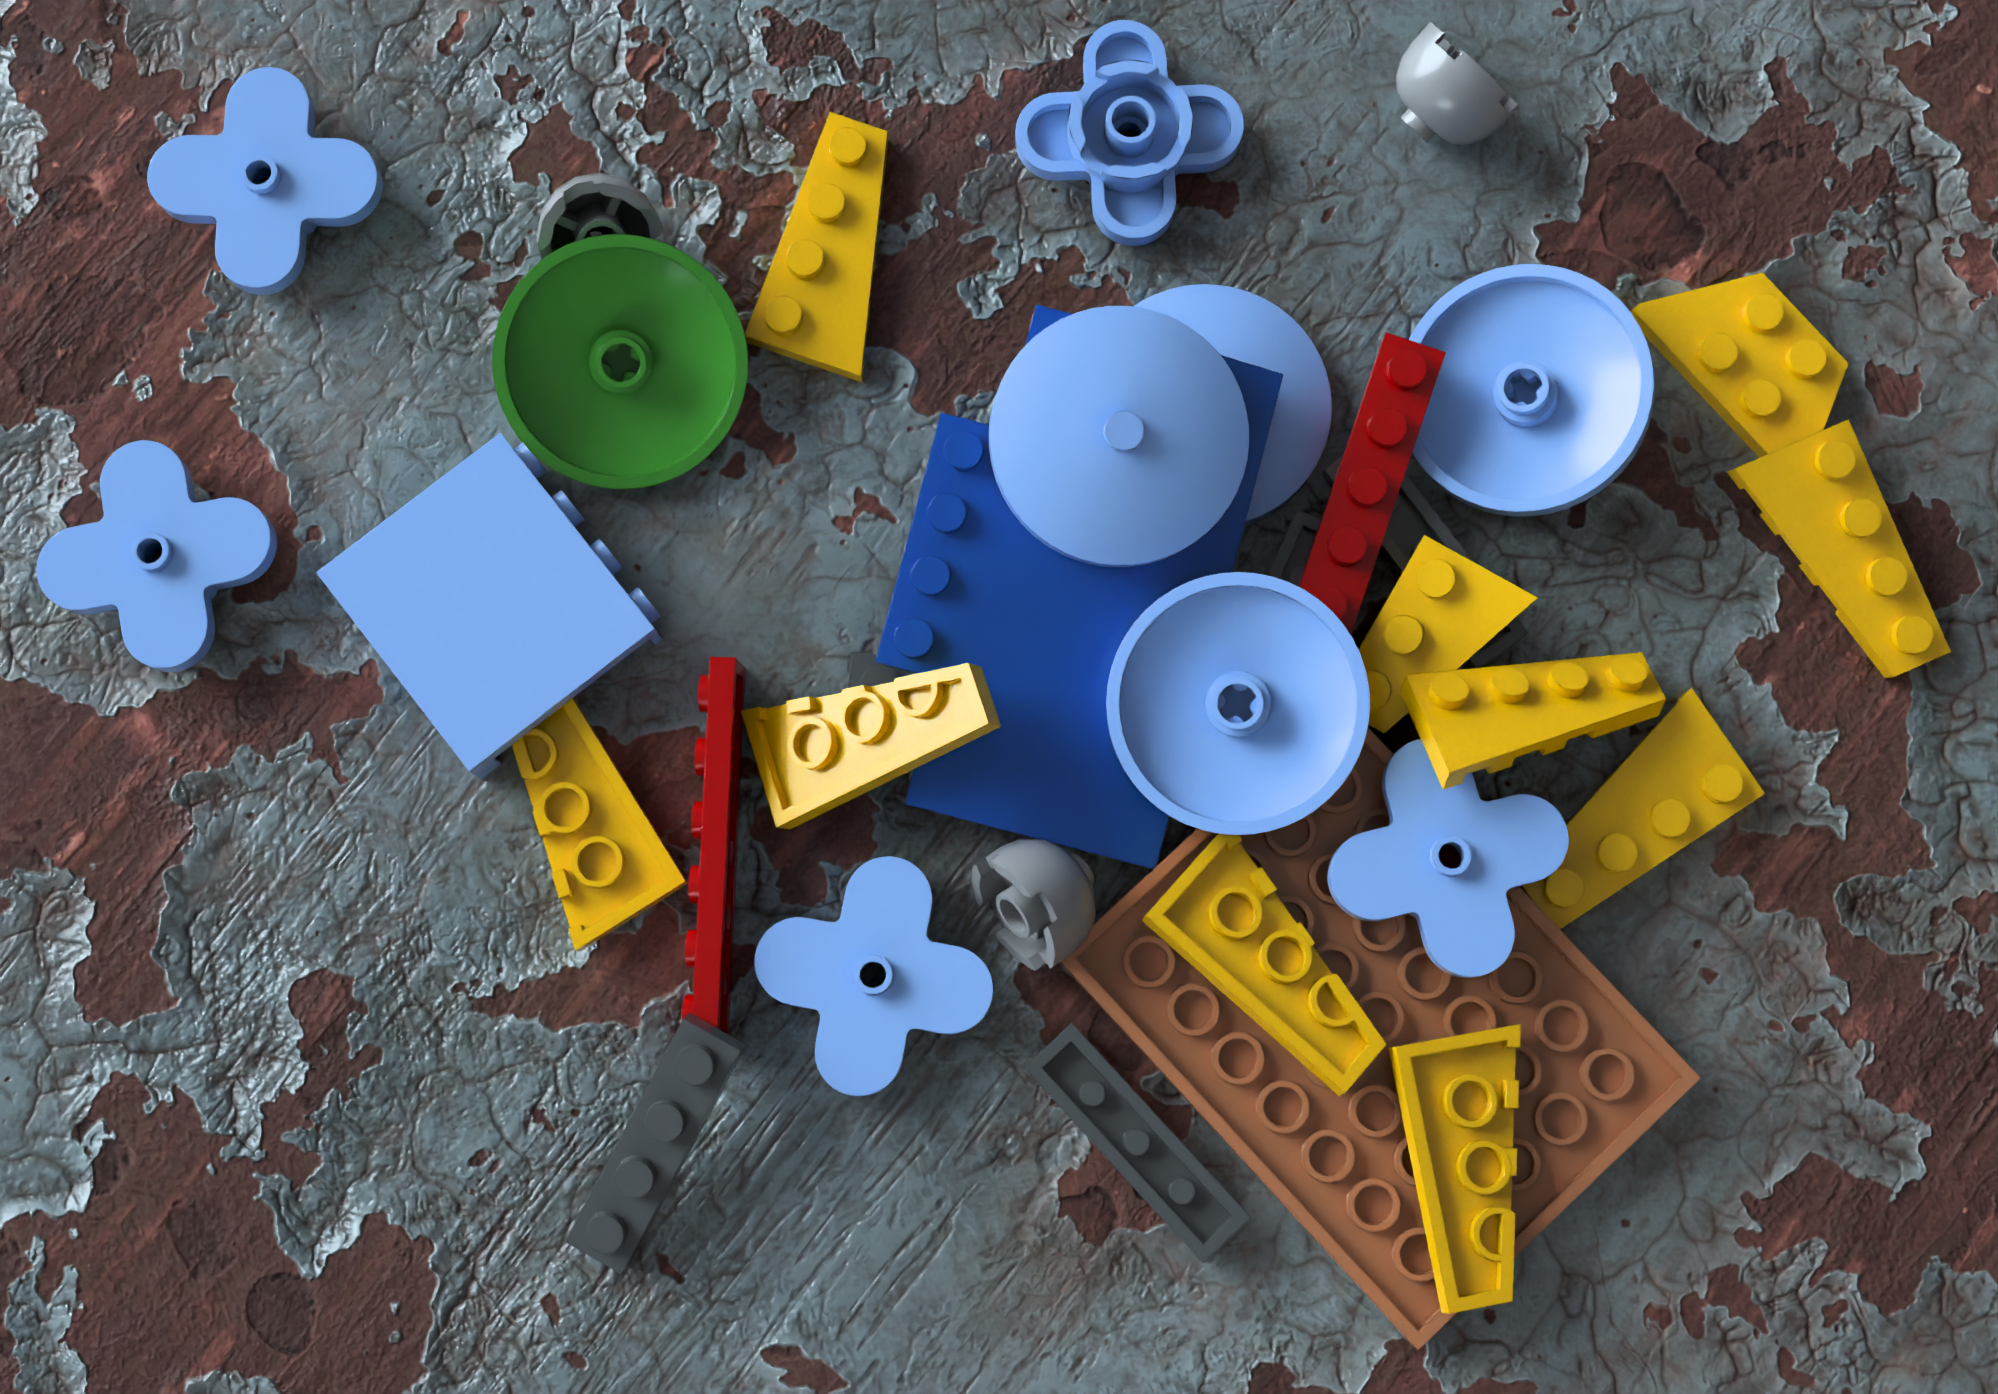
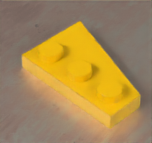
M1424 535L1358 649L1366 669L1369 684L1370 714L1368 725L1382 733H1387L1409 713L1400 693L1406 675L1457 670L1519 614L1533 604L1538 597Z

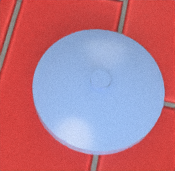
M1541 264L1511 265L1483 272L1464 281L1441 297L1426 312L1409 338L1411 341L1446 352L1412 453L1426 474L1442 490L1468 506L1484 512L1514 517L1551 514L1573 507L1599 493L1623 472L1634 458L1648 430L1654 406L1655 378L1647 341L1639 324L1621 300L1595 280L1580 273L1561 267Z
M1211 284L1187 285L1160 292L1139 302L1134 307L1163 313L1191 327L1203 336L1220 355L1284 374L1245 526L1272 515L1286 505L1306 484L1319 462L1329 435L1332 417L1330 384L1321 356L1312 340L1303 328L1281 308L1265 298L1234 287Z
M1104 306L1080 311L1058 320L1032 338L1010 364L999 385L990 414L988 432L990 460L996 483L1004 500L1020 523L1035 538L1056 552L1079 562L1104 567H1133L1160 561L1180 552L1206 534L1220 520L1234 499L1244 476L1249 450V422L1243 395L1234 374L1218 351L1203 336L1179 320L1157 311L1132 306Z
M1247 572L1219 573L1189 581L1172 589L1157 599L1133 623L1116 652L1110 670L1106 697L1107 722L1115 752L1123 769L1138 790L1157 808L1170 817L1200 830L1228 835L1258 834L1288 826L1304 818L1331 798L1344 783L1361 753L1366 738L1370 714L1369 684L1361 654L1352 636L1339 618L1318 598L1290 582L1273 576Z

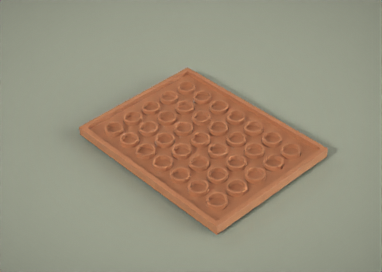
M1368 728L1361 753L1352 771L1340 788L1318 809L1304 818L1276 830L1258 834L1239 835L1242 838L1240 844L1257 868L1262 867L1277 888L1275 891L1276 895L1296 923L1301 922L1314 940L1315 944L1313 947L1331 973L1337 974L1386 1043V1046L1345 1094L1339 1097L1141 921L1218 833L1196 829L1093 925L1087 940L1073 954L1060 963L1415 1349L1419 1350L1456 1313H1441L1388 1048L1521 1024L1520 1048H1516L1515 1080H1519V1108L1514 1109L1513 1148L1517 1149V1176H1512L1511 1211L1515 1213L1514 1258L1695 1085L1701 1077L1520 887L1511 888L1506 894L1515 927L1514 944L1508 958L1494 971L1473 978H1460L1449 975L1430 960L1424 949L1415 917L1406 914L1381 921H1363L1348 915L1336 904L1330 893L1327 880L1328 867L1333 854L1340 845L1352 836L1386 827L1390 822L1381 783L1384 768L1394 754ZM1443 845L1440 848L1439 860L1442 865L1450 869L1457 868L1461 862L1458 851L1452 845Z

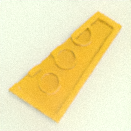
M829 112L745 332L746 343L862 383L866 335L870 316L872 279L877 252L879 216L881 215L888 151V131Z
M1849 419L1727 471L1740 490L1744 488L1760 508L1762 513L1759 515L1774 535L1780 534L1800 560L1801 564L1799 567L1814 586L1819 585L1837 609L1835 613L1884 678L1898 676L1951 652Z
M1642 652L1408 674L1405 676L1400 691L1443 790L1462 784L1466 774L1484 768L1491 774L1511 767L1516 757L1539 750L1542 755L1564 749L1567 741L1574 737L1586 734L1591 738H1596L1657 717L1666 701V697Z
M970 663L895 678L894 682L876 686L860 685L842 689V693L818 698L808 696L788 700L786 704L775 707H755L741 710L775 826L789 830L1001 727L982 667Z
M1692 687L1680 696L1656 726L1641 739L1627 758L1593 792L1579 811L1566 822L1569 845L1566 856L1558 869L1542 880L1519 886L1559 929H1562L1765 794Z
M574 698L512 745L521 777L525 781L534 810L532 813L539 835L543 839L551 865V874L559 899L562 901L570 927L568 930L575 951L580 952L688 884V881Z
M1217 834L1141 921L1340 1097L1354 1084L1386 1046V1043L1337 974L1331 973L1313 947L1315 942L1302 923H1296L1276 895L1275 891L1277 888L1263 868H1257L1240 844L1242 838L1239 835Z
M1521 1024L1388 1048L1441 1313L1452 1314L1513 1301L1515 1213L1511 1211L1512 1176H1517V1149L1513 1148L1514 1109L1519 1108V1080H1515L1516 1048H1520Z

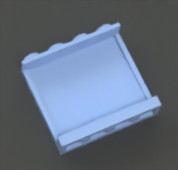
M501 433L316 572L468 771L480 779H483L502 764L497 758L498 755L647 640L651 639L654 645L663 640L651 625L661 616L638 587L629 594L625 592L613 576L623 568L600 538L590 546L575 528L584 521L582 515L562 490L552 497L547 493L537 480L547 472L523 442L513 449Z

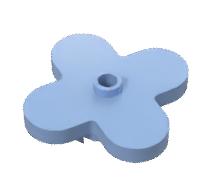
M1117 20L1097 29L1088 40L1083 56L1084 85L1080 91L1044 94L1025 106L1016 123L1015 145L1023 165L1040 178L1052 181H1088L1091 189L1092 214L1101 232L1116 243L1126 246H1141L1161 237L1173 220L1176 206L1175 176L1178 174L1211 172L1229 163L1240 147L1244 130V119L1235 99L1218 87L1205 84L1176 86L1168 78L1166 51L1160 37L1151 28L1140 22ZM1124 130H1132L1136 132L1138 136L1126 137L1121 135L1120 132Z
M276 67L254 69L241 76L234 83L226 99L224 129L221 134L183 135L169 140L155 152L147 172V182L151 195L170 216L186 223L217 224L215 255L220 269L235 286L254 295H270L290 286L303 269L306 257L307 235L312 233L317 226L345 227L361 222L375 210L383 190L381 172L371 155L361 145L342 138H314L315 107L311 96L296 76Z
M149 440L134 441L117 449L108 458L102 469L100 492L104 512L103 518L98 522L66 528L52 536L39 554L36 569L37 579L41 590L49 600L72 613L89 615L118 609L123 641L131 655L155 670L179 672L194 666L202 660L213 643L215 621L211 600L216 596L218 590L245 585L262 576L274 560L277 550V535L270 519L260 509L246 500L225 497L196 503L192 475L185 461L170 448L159 442ZM162 547L161 557L151 563L154 553Z
M1421 739L1414 740L1394 753L1383 771L1381 786L1390 820L1389 825L1354 835L1339 846L1329 863L1327 873L1328 887L1336 904L1345 913L1356 919L1372 922L1406 914L1415 917L1424 949L1430 960L1439 969L1449 975L1460 978L1482 976L1500 967L1508 958L1514 944L1515 927L1506 896L1507 891L1511 888L1542 880L1558 869L1568 850V829L1560 812L1551 803L1540 797L1529 794H1517L1491 801L1481 800L1473 773L1466 774L1462 784L1443 790ZM1443 845H1452L1458 851L1461 862L1457 868H1447L1440 862L1439 851Z
M878 857L864 863L854 872L846 887L841 916L838 921L827 922L805 917L784 919L774 924L765 932L755 952L754 965L757 978L770 996L787 1005L817 1010L819 1012L820 1022L815 1042L817 1068L823 1079L832 1088L851 1096H868L878 1093L894 1081L903 1063L910 1031L917 1029L945 1035L966 1032L983 1020L992 1003L993 983L990 972L984 962L976 954L965 948L933 942L928 939L927 934L933 907L930 885L925 875L917 866L899 857ZM870 963L881 964L886 971L885 981L876 988L865 986L861 979L863 968Z

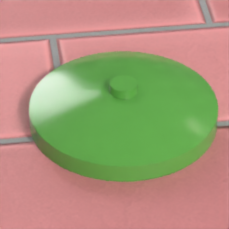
M604 234L584 238L555 250L533 266L518 282L508 297L496 326L493 341L492 368L496 393L501 408L518 438L537 458L562 475L587 485L609 489H637L654 486L686 473L709 456L722 442L732 427L744 398L748 375V351L745 333L733 302L716 278L698 261L685 252L656 239L629 234Z

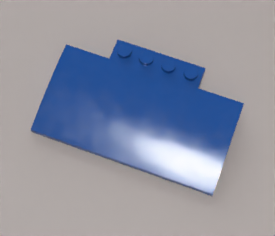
M1036 304L1025 346L1045 328L1062 318L1072 315V313ZM1221 355L1240 387L1249 422L1248 459L1239 489L1220 520L1196 542L1160 561L1133 567H1104L1079 562L1056 552L1035 538L1012 513L996 483L989 453V425L940 413L875 662L915 674L966 663L981 666L1001 727L913 769L904 804L1151 869L1157 866L1169 815L1157 808L1138 790L1117 757L1109 733L1106 710L1110 670L1123 638L1133 623L1157 599L1189 581L1204 576L1233 572L1284 374Z

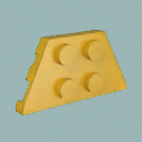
M1763 272L1639 303L1631 310L1643 335L1759 458L1824 430L1849 363Z

